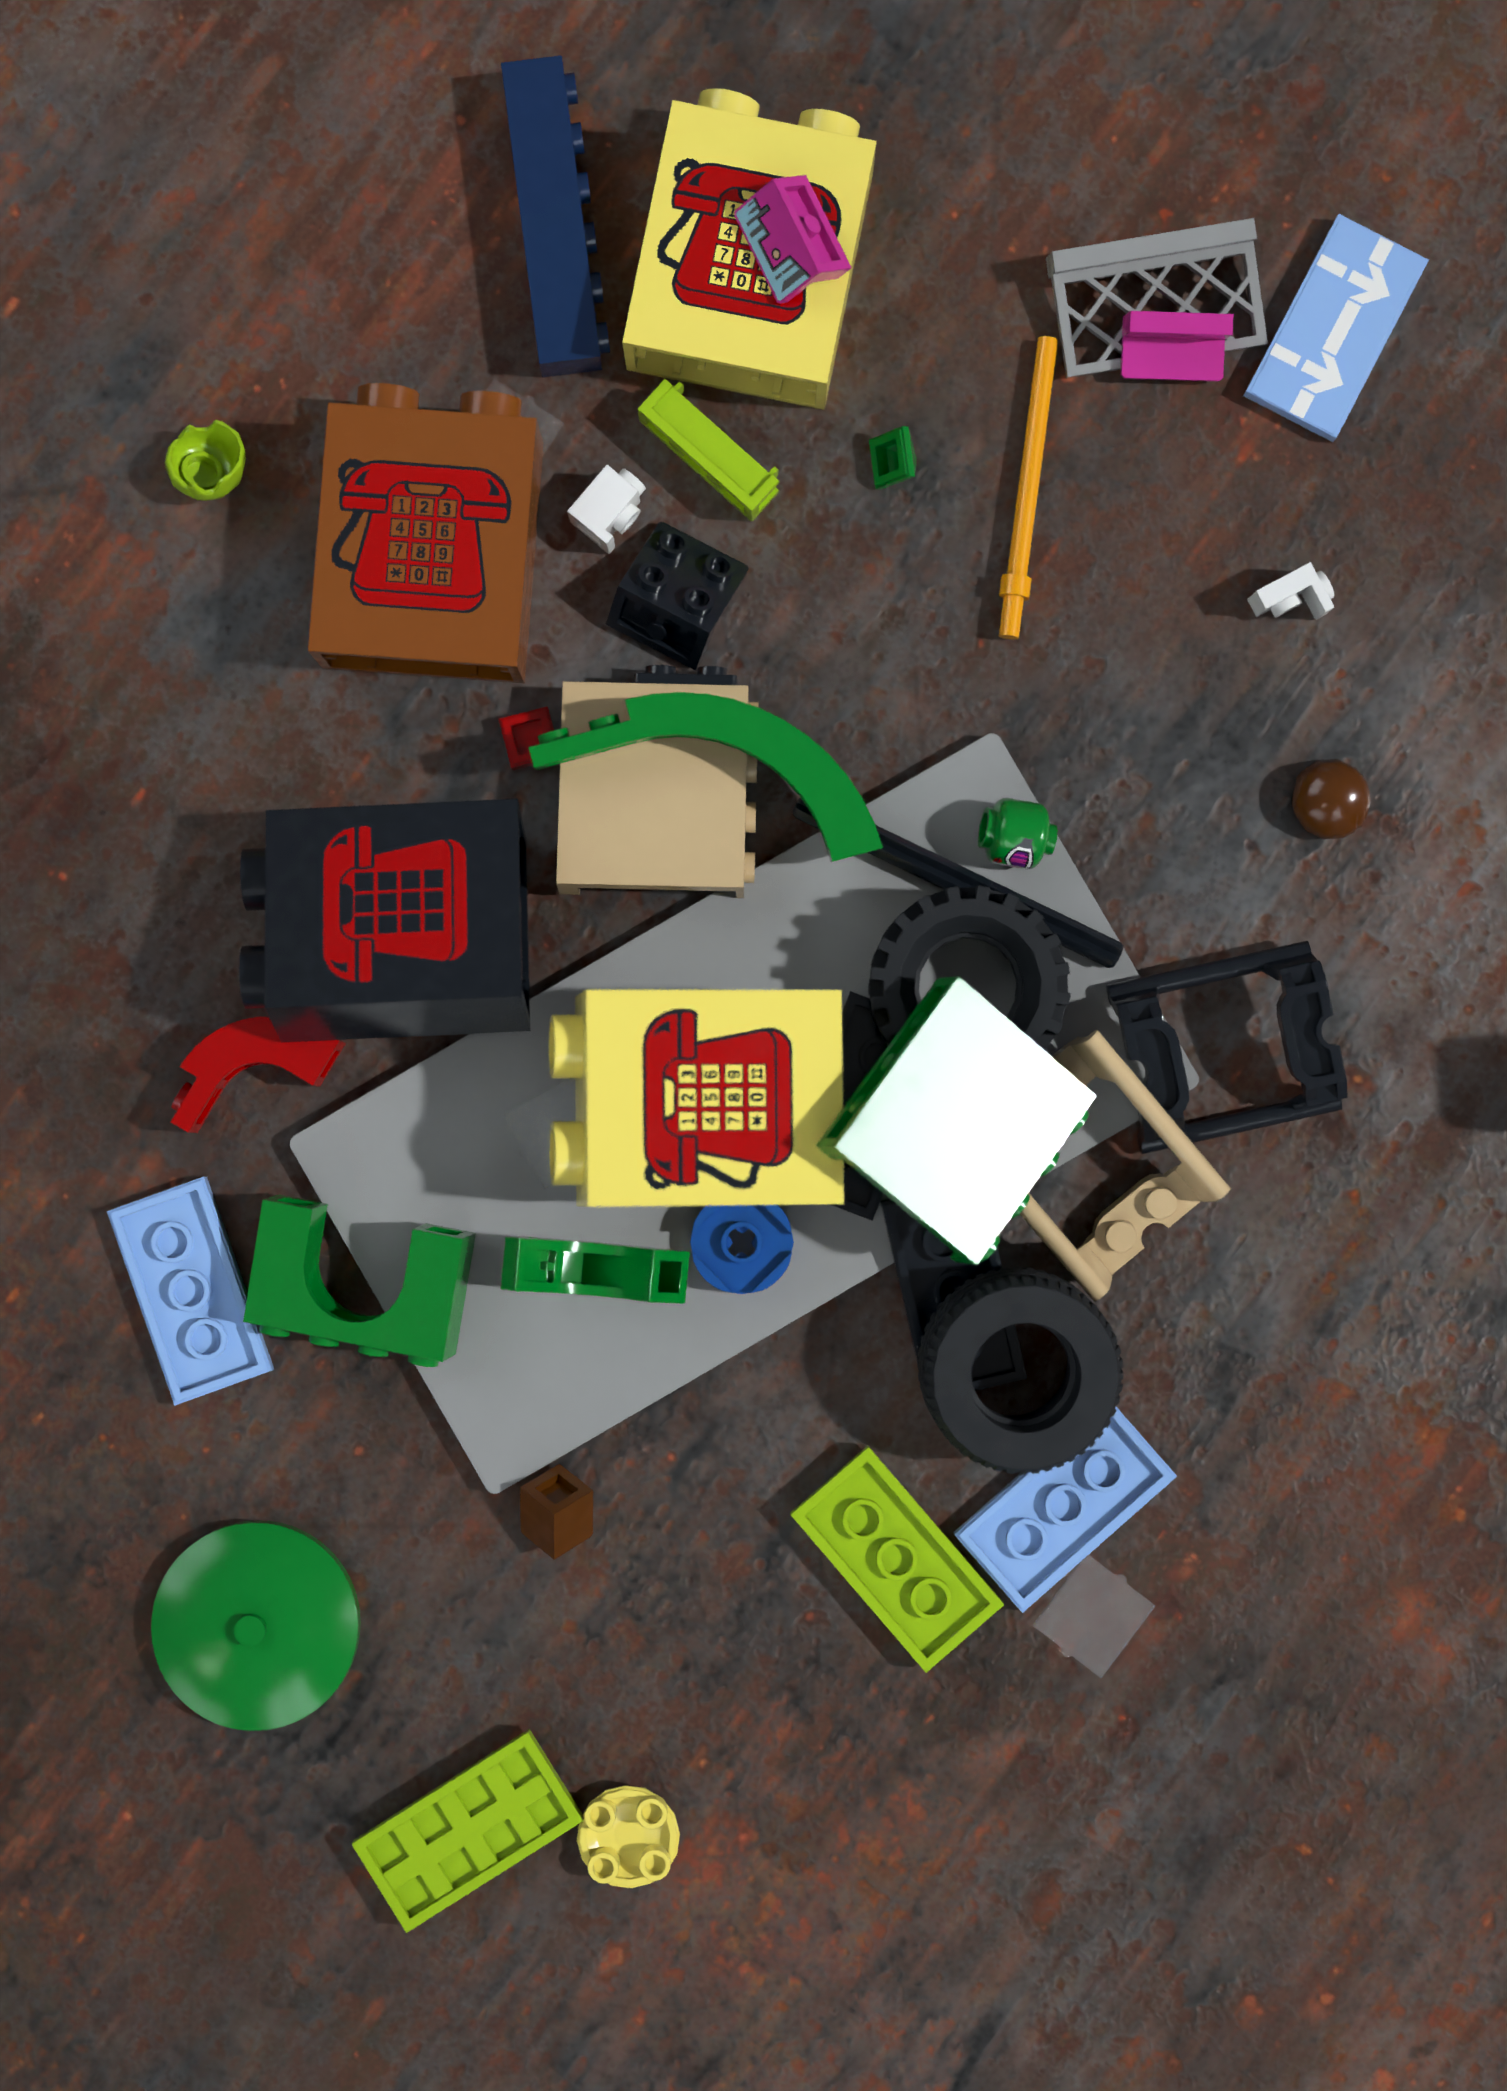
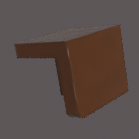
M561 1464L556 1465L521 1486L520 1522L522 1534L552 1559L555 1560L589 1539L593 1534V1490Z

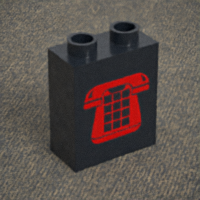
M518 799L266 810V848L243 849L240 860V881L244 907L246 911L265 910V945L241 947L239 981L241 998L245 1009L264 1008L282 1043L531 1031L527 840Z

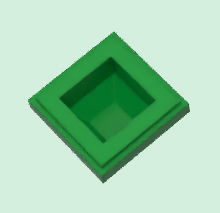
M901 426L869 439L875 489L881 490L915 477L917 459L908 426Z

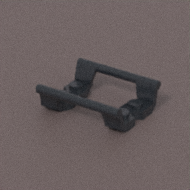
M1308 941L1106 985L1109 1003L1119 1019L1126 1058L1128 1060H1137L1143 1064L1145 1077L1142 1083L1192 1143L1342 1110L1341 1100L1348 1098L1347 1078L1340 1045L1328 1044L1322 1036L1324 1021L1334 1014L1324 970L1320 960H1317L1312 954ZM1257 972H1263L1280 981L1283 993L1276 1004V1015L1287 1067L1290 1074L1298 1082H1301L1303 1094L1287 1102L1188 1124L1185 1123L1183 1111L1189 1102V1086L1179 1038L1175 1029L1168 1022L1164 1021L1159 1005L1160 994ZM1138 1111L1141 1130L1137 1135L1141 1154L1169 1149L1167 1144Z

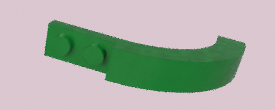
M687 692L658 693L625 699L630 717L628 721L620 723L618 714L601 717L588 722L590 731L570 736L568 728L553 730L538 735L540 745L529 747L533 766L536 770L654 739L693 738L717 742L756 758L771 768L791 786L812 814L822 834L830 862L883 848L873 818L862 796L835 760L808 735L784 719L759 707L735 699Z

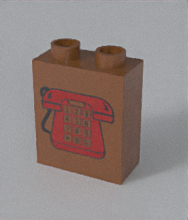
M387 383L360 385L357 391L356 404L328 402L308 652L323 669L525 684L544 446L537 418L521 417L522 400L518 397L494 391H469L460 395L459 412L419 409L420 394L418 391L409 387Z

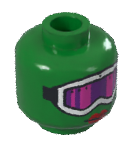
M1002 798L995 803L993 808H985L979 825L978 846L985 849L987 858L994 864L1032 869L1038 866L1044 854L1052 855L1057 841L1058 829L1057 825L1050 824L1049 813L1044 805L1018 799Z

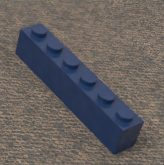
M562 55L501 63L542 378L602 370L600 354L610 353L607 323H596L594 304L604 303L600 272L590 273L588 254L597 253L594 222L583 223L581 204L591 203L587 172L577 173L575 155L585 154L581 122L571 123L568 105L578 104L574 72L564 74Z

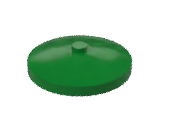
M261 1520L243 1521L221 1527L203 1536L189 1546L171 1565L161 1582L154 1601L151 1621L152 1644L158 1666L167 1684L192 1711L213 1723L232 1729L244 1731L271 1730L295 1723L310 1715L322 1706L341 1685L350 1670L358 1648L361 1624L360 1608L355 1588L346 1569L335 1554L317 1538L301 1529L284 1523Z

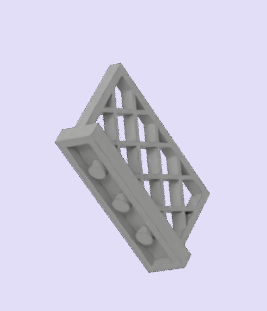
M1254 218L1052 251L1046 257L1048 278H1051L1066 378L1121 369V358L1106 359L1113 349L1121 354L1122 345L1118 342L1122 338L1123 325L1115 337L1111 338L1090 322V319L1105 298L1127 314L1130 311H1141L1155 290H1157L1179 307L1176 312L1200 313L1190 303L1204 283L1207 282L1229 299L1219 314H1227L1235 303L1251 315L1253 336L1237 339L1232 336L1225 339L1224 352L1267 345L1268 341L1254 248V240L1257 239ZM1242 255L1245 278L1235 292H1233L1211 274L1222 258ZM1213 260L1206 271L1196 264L1197 262ZM1184 265L1200 277L1185 300L1161 283L1173 266ZM1163 268L1156 279L1146 272ZM1134 273L1150 285V288L1135 309L1111 292L1122 275ZM1113 277L1106 287L1095 280ZM1084 281L1101 294L1085 317L1068 306L1065 284ZM1246 287L1249 303L1240 297ZM1069 316L1079 323L1073 334ZM1086 328L1108 346L1097 362L1076 365L1073 343L1083 329Z

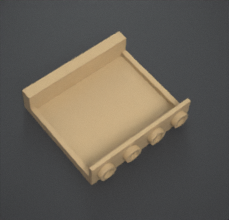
M563 681L561 729L568 728L570 736L590 731L589 721L613 714L619 715L620 723L628 721L630 717L625 699L649 694L673 692L702 693L735 699L758 707V702H748L747 685ZM663 738L631 744L560 764L556 885L559 894L580 895V888L736 891V898H744V883H754L755 852H745V833L756 832V802H746V783H757V759L738 749L717 742L693 738Z

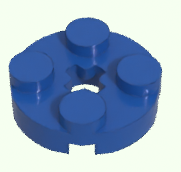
M706 1205L694 1221L690 1240L693 1262L702 1277L721 1291L737 1294L759 1292L778 1281L790 1263L794 1244L790 1222L778 1205ZM734 1229L740 1233H744L748 1229L753 1231L756 1235L751 1242L755 1248L753 1254L749 1256L744 1252H740L736 1256L731 1254L728 1248L732 1245L733 1241L728 1236L729 1233Z

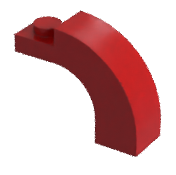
M268 1016L252 1017L230 1023L204 1038L193 1048L179 1066L197 1078L193 1085L186 1082L177 1093L171 1106L177 1112L172 1118L171 1123L188 1133H198L227 1084L240 1072L258 1065L271 1064L280 1066L309 1084L320 1087L346 1043L342 1040L282 1043Z

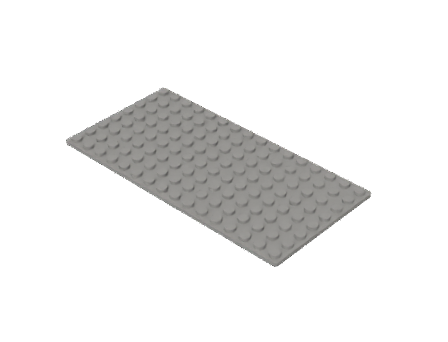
M993 733L985 735L866 804L875 825L1119 941L1058 835L1052 855L1044 854L1038 866L1032 869L994 864L987 858L985 849L979 848L978 831L985 808H993L995 803L1002 798L1038 803L998 735ZM819 831L755 868L754 883H744V898H736V891H716L531 998V1031L469 1034L291 1138V1150L321 1202L328 1204L327 1212L384 1312L389 1310L395 1303L402 1290L412 1229L428 1223L476 1233L456 1354L444 1362H439L437 1367L415 1366L487 1491L493 1494L500 1493L894 1263L881 1203L878 1205L873 1221L830 1204L778 1205L790 1222L794 1242L790 1263L786 1271L778 1281L765 1290L746 1294L721 1291L709 1284L699 1273L693 1262L690 1244L693 1225L696 1217L706 1205L576 1206V1185H552L550 1178L549 1138L551 1122L576 1121L575 1078L552 1079L550 1076L549 1023L551 1015H575V996L585 990H842L843 1011L850 991L870 998L868 996V983L871 961L888 927L903 911L915 902L944 889L869 853L830 862L822 834ZM960 938L944 943L929 956L920 974L919 994L921 1000L937 978L959 976L1005 1017L1007 1016L1014 1003L1016 980L1010 962L998 948L983 940ZM1059 945L1065 962L1069 963L1068 993H1071L1070 1003L1066 1006L1061 1022L1063 1026L1059 1035H1055L1046 1048L1047 1053L1052 1056L1078 1036L1080 1038L1086 1037L1093 1031L1098 1030L1139 1080L1143 1082L1145 1077L1143 1064L1137 1060H1128L1126 1058L1119 1019L1109 1003L1106 985L1140 978L1125 949L1123 948L1117 964L1112 968H1107ZM1181 1047L1190 1091L1198 1085L1199 1076ZM1096 1076L1087 1084V1088L1096 1095L1087 1108L1089 1112L1088 1118L1077 1132L1068 1135L1058 1150L1059 1159L1049 1172L1139 1120L1137 1109L1114 1082L1103 1080ZM883 1193L881 1200L889 1199V1197ZM734 1229L729 1233L728 1236L733 1241L732 1245L728 1248L731 1254L734 1256L740 1252H744L748 1256L753 1254L755 1248L751 1242L756 1236L753 1231L748 1229L746 1232L740 1233ZM505 1236L565 1239L688 1251L690 1256L685 1304L653 1303L579 1294L502 1290L500 1288Z

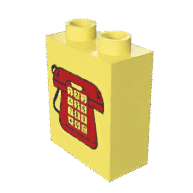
M716 88L703 90L700 92L697 105L672 100L622 341L626 369L825 410L873 175L877 141L858 137L860 125L855 119L826 109L802 111L798 125L758 117L759 104L751 97L732 90ZM806 175L852 268L838 279L811 283L789 302L777 303L734 216V212L772 179Z
M585 990L575 996V1015H551L549 1023L550 1076L552 1079L575 1078L576 1121L551 1122L549 1138L550 1178L552 1185H576V1206L844 1204V1160L831 1159L816 1147L819 1140L843 1109L842 990Z

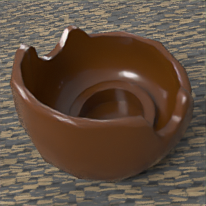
M1339 759L1317 760L1298 774L1293 792L1292 807L1296 817L1306 831L1322 839H1338L1347 837L1363 825L1371 803L1370 789L1366 779L1356 767Z

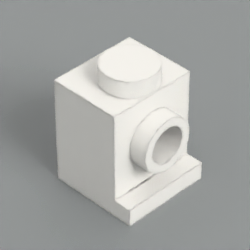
M606 465L567 511L570 522L610 554L615 548L614 532L617 530L623 534L639 516L641 510L636 506L640 503L639 496L646 487L628 470L623 468L617 473L609 465Z

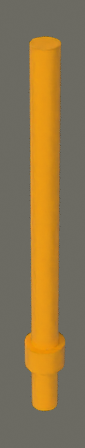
M1050 336L1038 337L1007 574L1001 575L999 597L1003 598L999 637L1010 640L1019 639L1023 603L1029 600L1032 578L1028 577L1027 573L1058 339Z

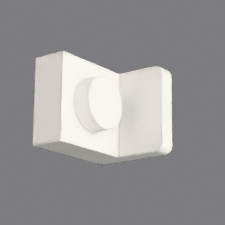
M1311 562L1257 590L1247 600L1256 617L1271 610L1276 618L1300 605L1302 601L1299 595L1302 594L1314 618L1317 620L1334 608L1331 601L1334 598V590L1327 576L1322 571L1316 572Z

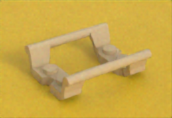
M1095 1030L1086 1037L1080 1038L1078 1036L1060 1048L1051 1057L1086 1087L1096 1076L1100 1079L1114 1082L1182 1163L1166 1171L1164 1174L1148 1175L1132 1186L1100 1213L1094 1222L1093 1233L1086 1238L1078 1249L1075 1248L1030 1195L1029 1202L1020 1215L1093 1301L1099 1300L1109 1291L1112 1275L1144 1249L1141 1236L1147 1226L1152 1223H1160L1169 1228L1201 1201L1216 1202L1230 1191L1228 1184L1102 1034Z

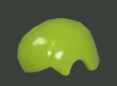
M214 420L210 426L201 428L188 425L179 434L178 438L168 446L165 468L172 485L178 491L196 500H216L223 498L239 485L246 459L245 448L239 433L223 421Z

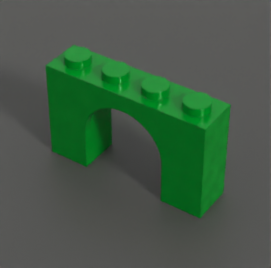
M280 1194L263 1199L243 1322L260 1325L259 1332L270 1336L288 1337L290 1332L309 1335L308 1342L319 1346L337 1347L340 1341L358 1345L359 1353L369 1356L387 1357L389 1351L408 1355L407 1362L424 1367H437L439 1362H444L456 1354L476 1233L428 1223L412 1229L405 1278L400 1295L385 1313L364 1315L352 1312L337 1303L328 1293L321 1278L319 1257L328 1204Z

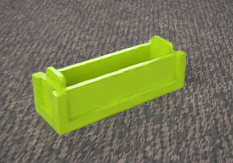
M664 379L639 406V422L753 522L779 493V490L776 488L779 484L777 479L779 470L775 466L769 472L764 469L682 395L684 385L681 382H678L673 387L670 382Z

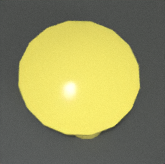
M623 1785L605 1790L589 1802L582 1814L584 1820L578 1826L577 1843L581 1858L588 1867L589 1875L593 1880L602 1884L608 1883L611 1886L635 1888L661 1880L668 1874L670 1866L678 1853L680 1831L675 1813L662 1797L643 1787Z

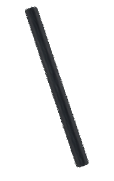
M799 797L793 809V816L819 829L812 814ZM875 825L883 848L867 853L944 890L957 886L959 888L984 886L1000 893H1010L1018 897L1019 901L1030 909H1036L1044 917L1042 920L1053 934H1057L1062 943L1060 944L1061 946L1107 968H1112L1117 964L1124 947L1121 942Z

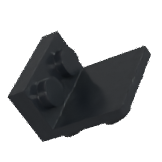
M659 522L618 585L606 625L696 671V668L705 656L715 626L745 579L749 567L664 522Z

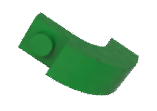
M505 1236L500 1289L520 1292L602 1296L653 1303L685 1304L690 1252L589 1241Z

